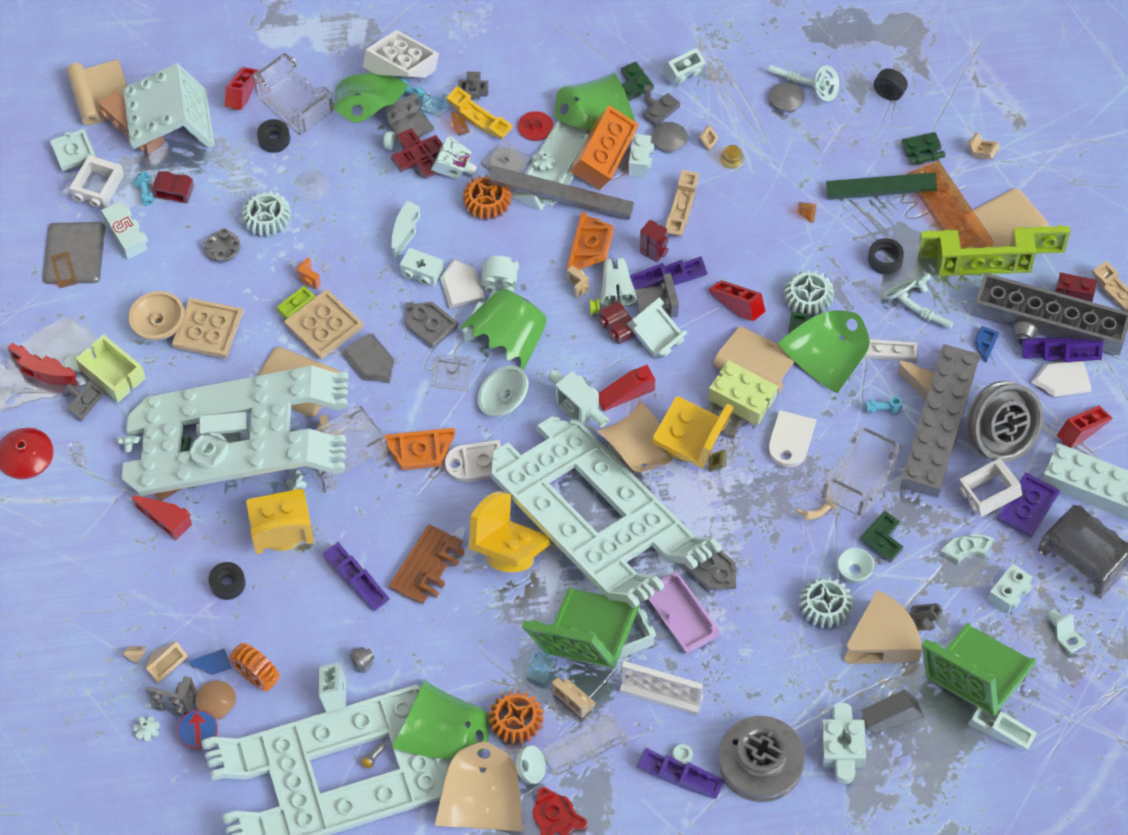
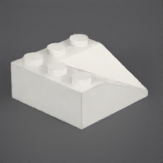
M395 30L366 49L362 67L376 75L427 77L436 70L439 53Z

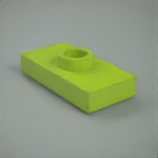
M302 286L276 307V311L285 319H288L316 298V296L305 286Z

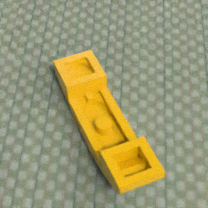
M458 86L446 97L448 103L462 117L491 136L503 139L513 128V125L502 117H494L473 102L471 95Z

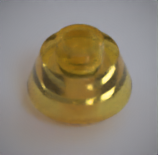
M728 145L720 154L721 163L728 168L741 166L745 159L742 150L737 145Z

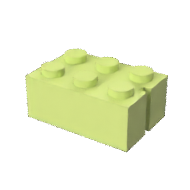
M104 334L91 345L95 359L89 348L75 358L79 370L116 402L121 401L130 393V387L134 389L146 379L143 367Z
M728 360L720 371L719 376L716 377L709 387L707 400L722 408H725L726 404L733 406L732 413L758 426L765 416L766 410L770 408L776 399L778 386Z

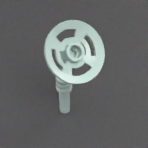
M770 65L768 70L787 78V81H794L795 84L801 83L814 87L817 96L823 101L833 100L839 91V78L831 66H821L816 71L814 79L802 77L799 73H792V71L789 72ZM833 85L832 92L829 95L828 91L830 86Z
M914 278L894 285L881 296L884 300L894 298L901 300L902 303L918 313L921 318L924 317L929 322L932 320L949 329L953 326V322L934 314V311L927 310L926 307L922 308L907 297V292L916 282Z

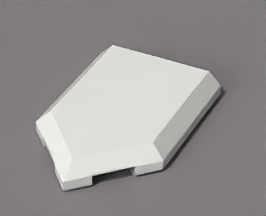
M453 258L440 277L449 309L484 301L485 296L476 269Z
M1084 361L1045 363L1031 381L1032 385L1042 388L1052 397L1091 393V384Z

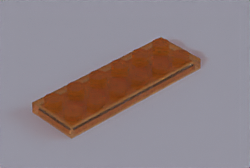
M939 160L907 173L936 172L937 191L920 192L917 194L942 231L958 230L961 249L968 247L984 248L993 245V239Z

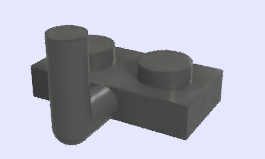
M646 85L644 87V101L651 107L643 113V118L657 127L680 107V102L669 93L655 101L651 97V86Z
M91 380L81 392L71 384H67L62 390L63 396L71 394L75 397V400L66 411L80 422L105 393L104 390Z

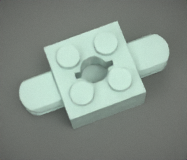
M842 702L834 706L832 720L822 721L823 768H835L836 780L839 783L848 784L855 777V768H864L865 726L864 720L852 719L851 706Z

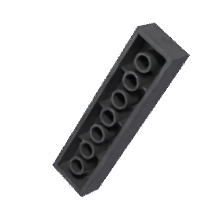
M984 273L972 313L976 316L1012 326L1020 320L1030 321L1036 325L1038 333L1054 338L1103 341V351L1118 356L1122 350L1128 329V312L989 273Z
M943 344L903 473L901 488L936 498L939 497L979 363V353Z

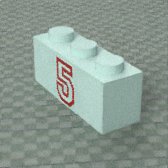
M119 201L101 210L105 223L127 259L148 250L146 246L148 239L144 232L140 233V226L137 220H132V213L128 206L124 207L123 203Z

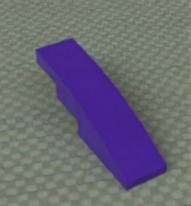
M700 256L685 263L682 259L666 266L664 263H660L632 274L630 278L636 290L659 286L663 282L664 274L671 273L673 284L677 285L708 275L704 260Z
M1026 338L1022 341L1023 359L1043 358L1044 361L1063 359L1064 362L1102 360L1103 341L1074 338Z
M339 542L322 554L349 587L373 611H376L390 600L365 568L363 569Z
M648 748L643 750L636 767L666 782L713 799H717L724 782L723 779L689 762L685 764L669 755L664 757Z

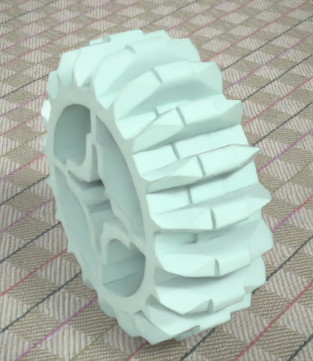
M263 191V194H259L256 192L255 197L250 195V200H245L241 214L243 224L254 235L257 233L261 237L263 234L269 237L270 233L276 235V231L282 232L283 227H287V222H290L291 210L289 203L284 196L280 197L279 193L273 194L270 191L269 194H266Z
M809 269L807 273L801 270L799 274L794 273L793 277H789L788 282H786L783 292L784 301L788 303L789 309L793 308V312L799 311L800 313L814 314L816 316L818 312L824 313L825 309L828 310L830 304H832L834 296L833 285L829 283V278H824L823 273L818 275L817 270L814 273H811Z
M823 576L820 577L819 581L814 578L812 583L807 582L806 588L801 590V595L799 596V608L802 609V616H807V622L813 620L814 626L819 623L821 628H824V625H828L829 629H831L834 623L838 627L840 621L844 623L846 618L850 616V610L853 608V597L850 595V589H845V583L839 585L838 578L835 581H831L830 576L827 580H824ZM821 592L819 596L810 599L814 594ZM837 606H841L840 609L831 613L832 609L837 608Z

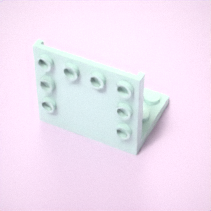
M178 63L123 88L130 145L134 149L182 126L208 148L215 146L206 89Z

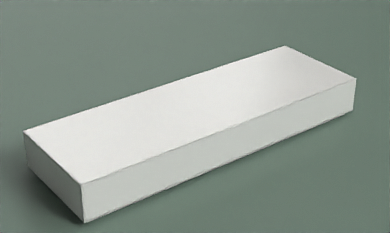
M870 339L869 349L863 358L917 362L918 343Z

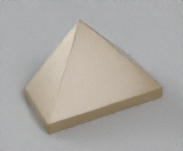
M174 641L153 651L145 668L154 680L159 683L182 663L188 655L178 642Z

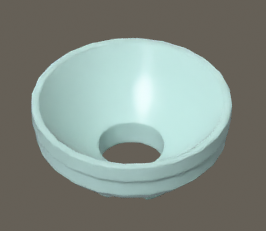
M850 548L840 555L838 570L840 575L847 581L859 583L871 576L874 570V561L867 551L860 548ZM851 566H858L861 572L859 574H852L849 568Z
M535 746L522 748L514 761L517 774L525 783H539L543 779L546 770L544 756L540 749ZM522 761H523L524 764H525V770H524V771H523V767H522Z

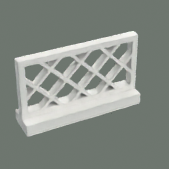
M626 661L623 662L620 693L698 716L704 696L702 694L703 684Z

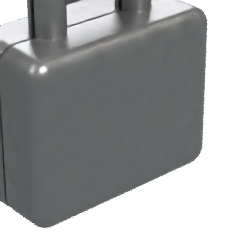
M51 223L48 226L43 282L45 284H94L99 282L105 237L104 223Z

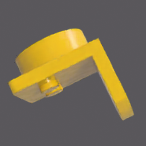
M677 396L654 434L652 443L667 450L674 458L688 461L703 469L721 430L725 429L734 407L726 404L719 417Z
M303 489L251 498L246 501L251 526L250 532L256 554L264 553L263 549L267 548L276 551L290 550L302 541H306L307 544L314 543L305 491Z
M497 491L484 498L470 516L469 549L486 555L487 563L496 570L503 572L524 571L533 565L534 557L550 546L551 539L546 534L510 521L511 494Z

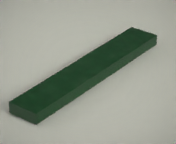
M936 172L826 181L827 200L937 191Z

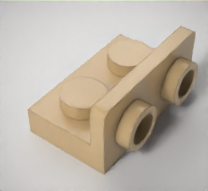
M557 677L552 682V693L581 718L595 706V702L568 678L561 681Z

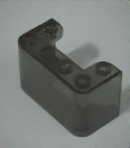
M1072 505L1042 536L1038 551L1045 557L1048 553H1052L1054 558L1059 555L1088 578L1086 583L1094 585L1095 590L1093 594L1099 599L1128 571V542L1120 538L1114 530L1103 525L1098 518L1090 515L1080 505Z

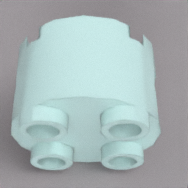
M491 256L489 260L485 258L482 263L483 272L480 281L484 291L492 293L493 290L508 289L514 292L518 285L519 263L516 260L513 263L511 262L512 258L505 256Z

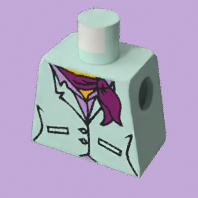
M448 135L431 170L454 179H459L463 171L473 176L477 166L468 162L472 154L471 151Z

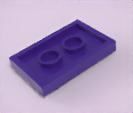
M1025 472L1019 482L1021 484L1022 496L1005 504L997 520L1032 538L1057 499L1060 490Z

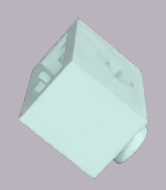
M409 247L400 263L401 275L407 279L417 280L423 285L435 287L444 271L443 260Z
M339 662L319 667V696L326 712L346 707V678Z

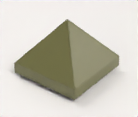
M725 449L711 455L709 472L727 466V452Z

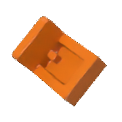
M307 257L297 267L298 279L307 287L318 289L321 285L320 275L311 270V259Z

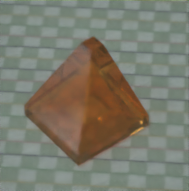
M799 202L797 212L808 221L814 223L817 205Z

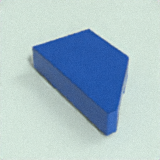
M981 326L974 344L983 361L987 363L999 332Z
M225 649L189 661L191 667L201 669L210 675L231 669Z

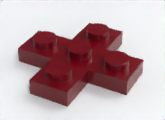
M412 128L397 134L396 140L404 150L393 154L391 160L400 173L416 166L425 179L438 174V172L431 170L435 162L433 157L438 155L443 145L437 135L421 141Z

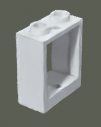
M89 155L70 186L72 198L77 202H85L96 208H106L124 177L122 166ZM91 172L109 177L100 194L82 188Z
M1001 458L959 479L961 495L963 498L967 497L974 512L977 511L981 517L1022 496L1021 484ZM998 476L1007 489L980 502L972 492V489Z

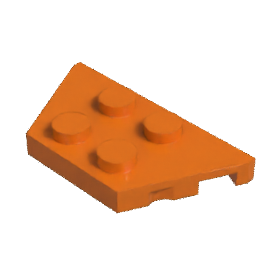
M581 212L566 269L570 266L583 269L606 260L614 233L613 226L607 222H602L596 217H589L585 212Z
M454 427L381 435L383 444L401 469L412 470L442 466L456 432Z

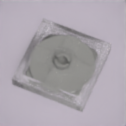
M504 139L481 160V166L490 172L493 166L521 172L532 162V159Z

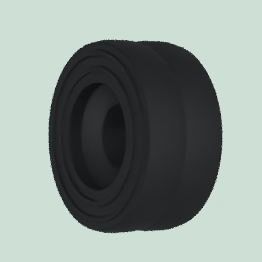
M885 68L879 72L873 86L881 97L897 101L906 91L908 82L904 75L897 70Z
M270 119L264 121L258 127V142L260 147L266 152H281L289 145V128L283 121ZM272 133L278 134V137L275 139L269 138V135Z
M233 562L219 563L213 567L209 574L208 580L211 591L220 599L231 600L238 597L244 591L246 580L243 570ZM225 577L233 579L228 585L222 584V580Z

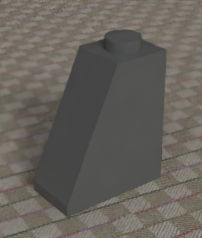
M906 689L861 710L864 716L861 720H864L865 728H869L874 733L924 717L917 699Z

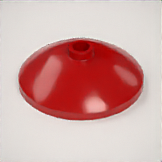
M30 427L19 428L9 432L0 441V470L5 475L14 479H30L38 476L48 468L53 459L54 448L50 438L43 431Z

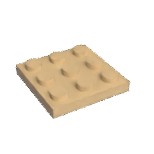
M328 289L284 321L285 326L320 360L364 328L363 323Z
M189 298L185 309V319L180 329L176 332L172 343L173 348L227 359L244 314L243 309Z

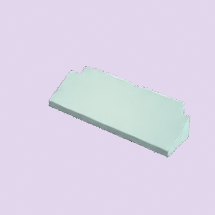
M558 120L539 150L552 153V158L556 159V163L552 164L553 169L549 171L546 168L545 171H540V167L535 168L533 166V160L525 174L569 185L574 177L570 169L590 131L565 124ZM514 190L512 193L514 200L541 211L545 204L553 207L555 203L559 202Z

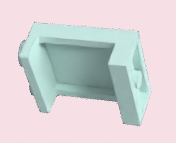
M660 297L627 323L655 359L659 356L664 358L671 352L670 347L681 344L685 340L683 336L687 334L685 330L683 332L680 331L661 307L664 302Z

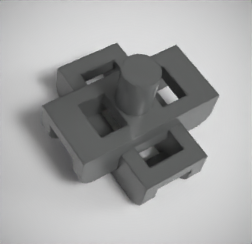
M467 71V79L459 80L458 87L471 95V97H476V100H480V97L488 96L489 81L481 80V72Z
M938 603L913 605L909 615L918 631H931L935 628L933 621L938 620L943 610Z

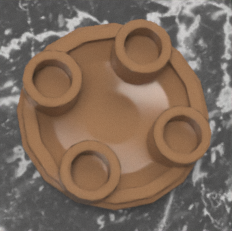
M219 680L204 684L198 690L195 697L197 709L212 714L218 720L223 719L233 709L236 702V694L233 688L228 683Z

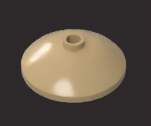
M165 291L150 292L138 298L131 306L128 315L129 324L134 333L141 338L147 340L165 339L180 329L185 319V309L181 300L172 293Z

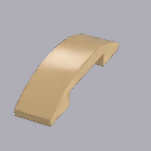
M686 170L681 171L678 189L665 226L667 234L682 237L693 205L700 173Z
M1105 261L1094 269L1092 273L1109 298L1123 311L1128 312V287L1118 278L1119 273Z

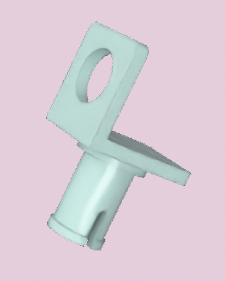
M1055 609L1047 613L1046 619L1055 626L1056 640L1069 653H1073L1086 645V641L1074 630V617L1071 613L1065 617H1062ZM1074 638L1078 640V643L1071 646L1067 644V640Z

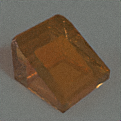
M453 111L451 119L457 135L461 136L469 133L470 129L465 119Z

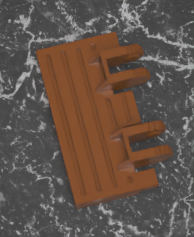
M428 524L389 584V589L421 604H424L427 596L422 594V592L434 598L438 597L439 592L427 584L429 582L440 588L445 586V582L440 577L446 570L447 564L454 567L459 564L458 559L447 553L449 551L463 557L466 553L460 548L463 540Z

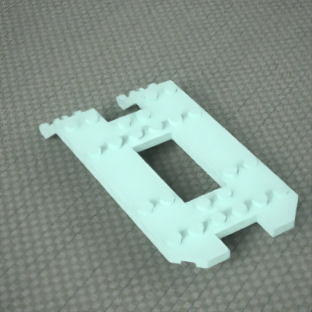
M307 366L149 396L128 415L127 433L129 435L144 433L141 460L123 463L122 480L143 496L303 466L333 474L342 473L345 471V464L342 461L345 460L346 448L341 445L346 444V436H332L312 429L290 432L291 405L312 402L335 410L347 408L348 401L345 398L348 396V384L343 382L348 381L349 375L346 372L335 373L315 366ZM240 412L252 413L250 440L228 443L229 450L227 456L220 464L211 468H201L193 462L190 451L181 452L183 425L199 423L200 416ZM213 447L208 448L205 453L210 452Z
M550 417L537 425L536 429L546 439L544 442L522 455L509 442L493 453L491 479L505 493L511 494V499L609 600L626 602L631 608H635L639 605V600L634 595L638 596L641 601H645L648 597L654 595V591L650 586L658 592L664 589L663 582L657 576L637 574L627 563L651 546L667 562L685 564L691 570L698 566L696 559L703 563L706 559L712 557L711 551L718 553L722 550L721 545L714 538L694 536L579 420L571 419L569 422L562 421L558 417ZM575 468L623 518L597 533L549 483Z
M418 685L410 686L348 705L345 708L325 712L240 739L211 737L201 742L203 749L208 750L213 747H219L220 749L209 751L205 754L206 760H209L207 761L208 767L214 768L219 765L225 767L211 771L210 776L213 781L222 778L247 780L270 773L280 805L260 813L233 811L224 814L222 819L225 824L240 821V824L227 827L226 834L331 835L440 801L446 774L452 759L425 757L393 748L399 766L398 770L321 794L310 762L312 759L387 736L390 737L393 746L421 687Z

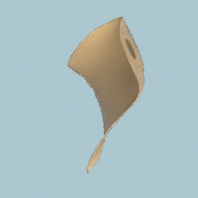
M642 402L625 419L612 426L594 430L589 425H586L590 430L603 436L616 449L628 466L636 472H644L661 467L673 460V456L667 450L652 443L653 436L660 424Z
M479 742L460 750L452 759L446 774L435 826L522 832L518 775L512 758L506 752L488 742ZM485 748L491 754L490 757L482 759L478 756L477 752ZM479 768H486V772H480Z

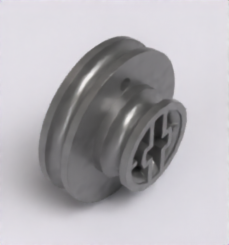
M1002 380L986 386L974 398L967 414L966 431L971 445L977 452L993 460L1001 458L1003 462H1009L1024 456L1034 446L1041 433L1043 425L1041 402L1030 388L1013 381Z
M769 716L745 718L734 724L722 739L719 749L721 776L726 785L744 799L754 802H770L780 799L795 788L803 772L804 748L797 733L788 724L777 718ZM733 741H738V745H733Z

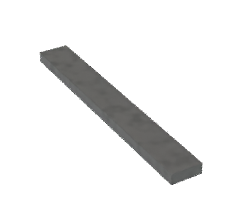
M493 166L489 178V184L629 220L634 205L632 201Z

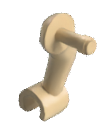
M828 495L826 503L818 510L805 512L797 509V513L806 516V521L818 519L829 509H836L839 499L837 498L835 502H831V495Z

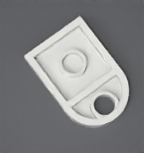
M779 410L769 443L771 459L782 467H795L801 464L807 456L817 420ZM782 454H788L791 456V458L789 460H784L780 456Z
M500 440L460 445L453 448L445 459L448 475L453 480L464 483L491 479L493 453L501 447ZM453 462L460 463V466L458 468H452L450 467V464Z

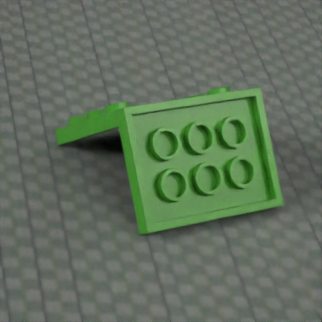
M568 587L554 624L546 625L538 620H524L522 628L545 654L615 669L640 603L635 608H631L626 602L609 600L605 595Z
M967 622L946 649H943L937 642H931L927 639L921 644L926 678L993 716L997 714L1036 665V659H1030L972 627L969 622Z

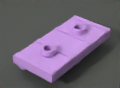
M674 572L661 579L664 584V589L661 591H655L650 586L654 591V595L648 597V601L686 655L720 635L718 627L678 572Z

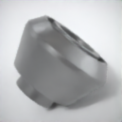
M1020 320L1013 325L1014 338L1018 343L1022 344L1023 339L1035 338L1038 335V329L1034 323Z
M365 647L351 649L349 655L353 664L360 673H366L374 664L372 660L375 657L370 648L365 649Z

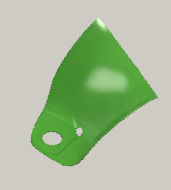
M614 72L590 82L563 86L557 92L555 116L565 124L591 131L598 116L609 105L636 122L625 90ZM574 97H578L579 101L576 102ZM565 103L568 104L567 113L561 114V106Z
M374 73L352 75L343 79L336 86L335 100L332 107L348 120L360 123L371 117L382 107L396 103L405 92L408 84L399 78L389 75H376ZM355 105L363 107V113L359 116H355L352 113V108Z
M833 310L821 313L807 320L781 339L778 344L808 374L838 394L867 353L870 339L864 321L859 314L850 311ZM849 319H854L857 322L856 330L848 329L846 324ZM840 335L845 338L844 341L840 340Z
M424 679L392 747L425 757L453 759L460 750L478 743L475 739L477 730H481L483 733L482 742H488V715L483 708L450 695ZM466 722L471 723L469 728L465 726Z

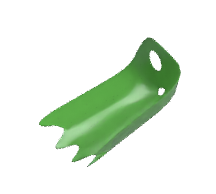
M501 289L494 293L469 317L460 329L473 325V337L486 334L489 337L490 348L504 346L507 350V360L519 356L521 359L520 368L524 370L543 333L547 317L539 308L524 297L508 289Z

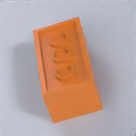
M609 105L596 119L570 172L600 190L612 178L639 124Z

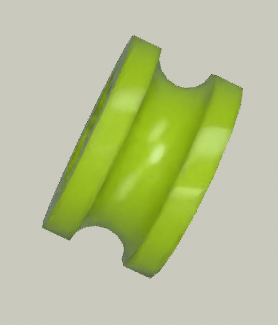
M590 299V316H593V314L599 315V299L596 301Z

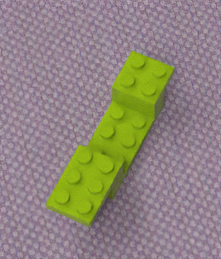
M1062 225L1018 227L1013 229L1009 246L968 247L961 249L958 230H928L920 233L917 258H936L938 276L984 275V273H1031L1036 254L1065 253L1071 231L1070 226Z

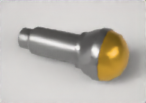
M383 742L378 744L370 754L362 757L361 765L366 769L372 768L376 758L384 751L386 745Z

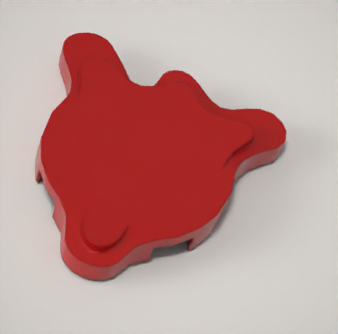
M542 787L537 791V799L533 808V819L540 830V835H554L556 833L559 835H570L573 829L583 830L587 827V819L575 812L573 804L568 797L556 794L547 787Z

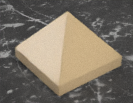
M707 125L699 136V139L708 151L711 150L719 138L710 125Z
M147 646L126 647L124 656L137 664L145 654Z

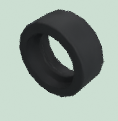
M882 238L872 243L869 248L868 263L875 272L888 275L895 273L902 266L904 250L897 241L890 238ZM880 250H889L897 256V259L894 262L884 263L875 257V253Z

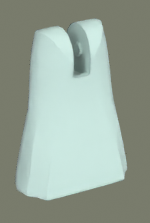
M617 258L618 269H614L612 259L604 260L600 303L604 307L616 301H619L623 306H631L637 302V295L624 258Z

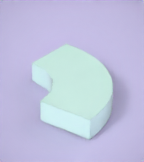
M981 534L956 537L943 547L940 554L957 563L968 555L985 557L994 542V538Z

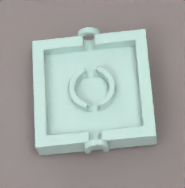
M85 129L73 133L66 132L64 136L50 140L62 171L84 164L89 155L96 157Z

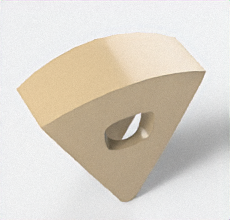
M877 590L847 644L848 651L844 661L847 664L919 661L922 652L921 640L909 613L895 599Z

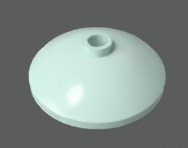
M504 366L492 372L485 379L478 393L480 409L491 417H501L514 411L527 394L529 383L526 373L517 366Z

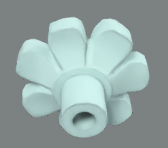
M539 151L538 154L533 156V166L535 168L540 167V171H545L546 168L550 171L553 169L552 164L556 163V159L552 158L550 151Z
M926 274L919 280L916 279L912 288L919 287L921 293L928 291L925 283L930 279V274Z
M134 435L129 436V438L116 437L117 443L124 445V452H132V444L138 443L141 440V437Z
M295 469L291 473L290 479H287V491L298 488L305 489L307 483L302 481L303 475L300 474V470Z
M151 716L147 720L141 717L138 719L140 725L134 726V731L137 732L136 737L139 740L144 737L145 742H150L151 736L157 737L159 735L157 729L160 728V724L155 722Z

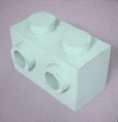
M696 48L669 61L662 71L671 85L675 83L681 84L687 80V77L691 75L695 77L700 74L706 62Z
M633 135L628 176L647 177V171L651 169L652 165L650 154L654 152V143H651V136Z
M1012 564L990 591L988 601L1008 614L1012 608L1015 610L1021 602L1020 597L1023 594L1027 595L1032 588L1031 581L1033 577Z

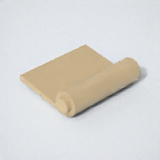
M119 60L86 69L80 63H71L67 67L66 72L82 123L84 125H93L107 121L100 115L99 103L114 91L124 98L123 88L127 87Z
M739 326L717 353L713 366L722 370L729 360L777 385V393L779 394L784 386L782 379L795 361L779 344Z

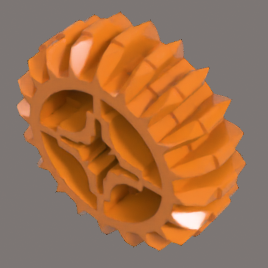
M485 174L482 178L478 175L477 180L472 178L471 183H467L466 188H464L462 197L464 207L469 214L473 213L474 218L479 215L481 220L483 217H486L489 221L490 217L496 219L497 215H503V211L507 212L508 206L511 204L512 193L509 188L489 184L490 177Z
M240 643L232 650L229 656L230 662L248 682L263 691H269L276 685L280 678L279 672L262 652H259L247 643Z
M510 690L509 696L502 693V700L496 698V704L491 705L492 711L489 712V718H491L489 725L492 726V732H497L498 739L503 737L505 743L509 739H511L513 745L515 740H519L520 744H523V739L530 742V735L536 737L537 730L542 729L541 723L544 722V717H542L543 709H540V702H535L536 698L534 696L529 698L528 692L521 695L520 690L514 695ZM507 708L508 714L504 716V719L500 720L501 713ZM532 714L531 722L525 726L524 721Z

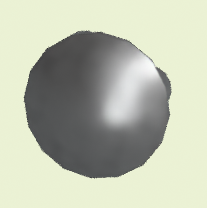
M781 82L770 91V105L780 110H785L788 113H794L804 102V91L795 83Z
M664 122L654 128L652 141L664 153L671 154L687 143V132L678 123Z
M221 228L218 232L213 233L204 240L207 257L216 262H227L233 259L241 248L238 236L227 228Z

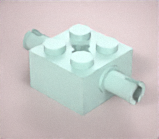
M557 370L550 373L548 379L555 384L556 405L571 419L579 420L584 426L591 420H594L601 428L608 423L609 418L599 410L598 392L593 387L590 388L580 375L577 376L573 371L565 377Z

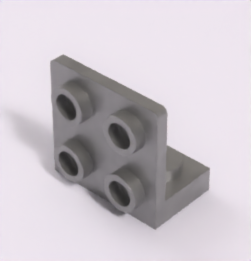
M416 93L385 108L386 122L396 135L410 128L414 130L419 138L434 131V126L420 109L419 97Z
M671 273L663 275V282L659 286L635 290L639 313L660 297L664 302L661 307L670 318L678 317L679 303Z
M183 676L182 682L178 683L176 693L146 687L145 689L153 709L157 711H171L178 716L186 715L192 711L197 695L192 677Z

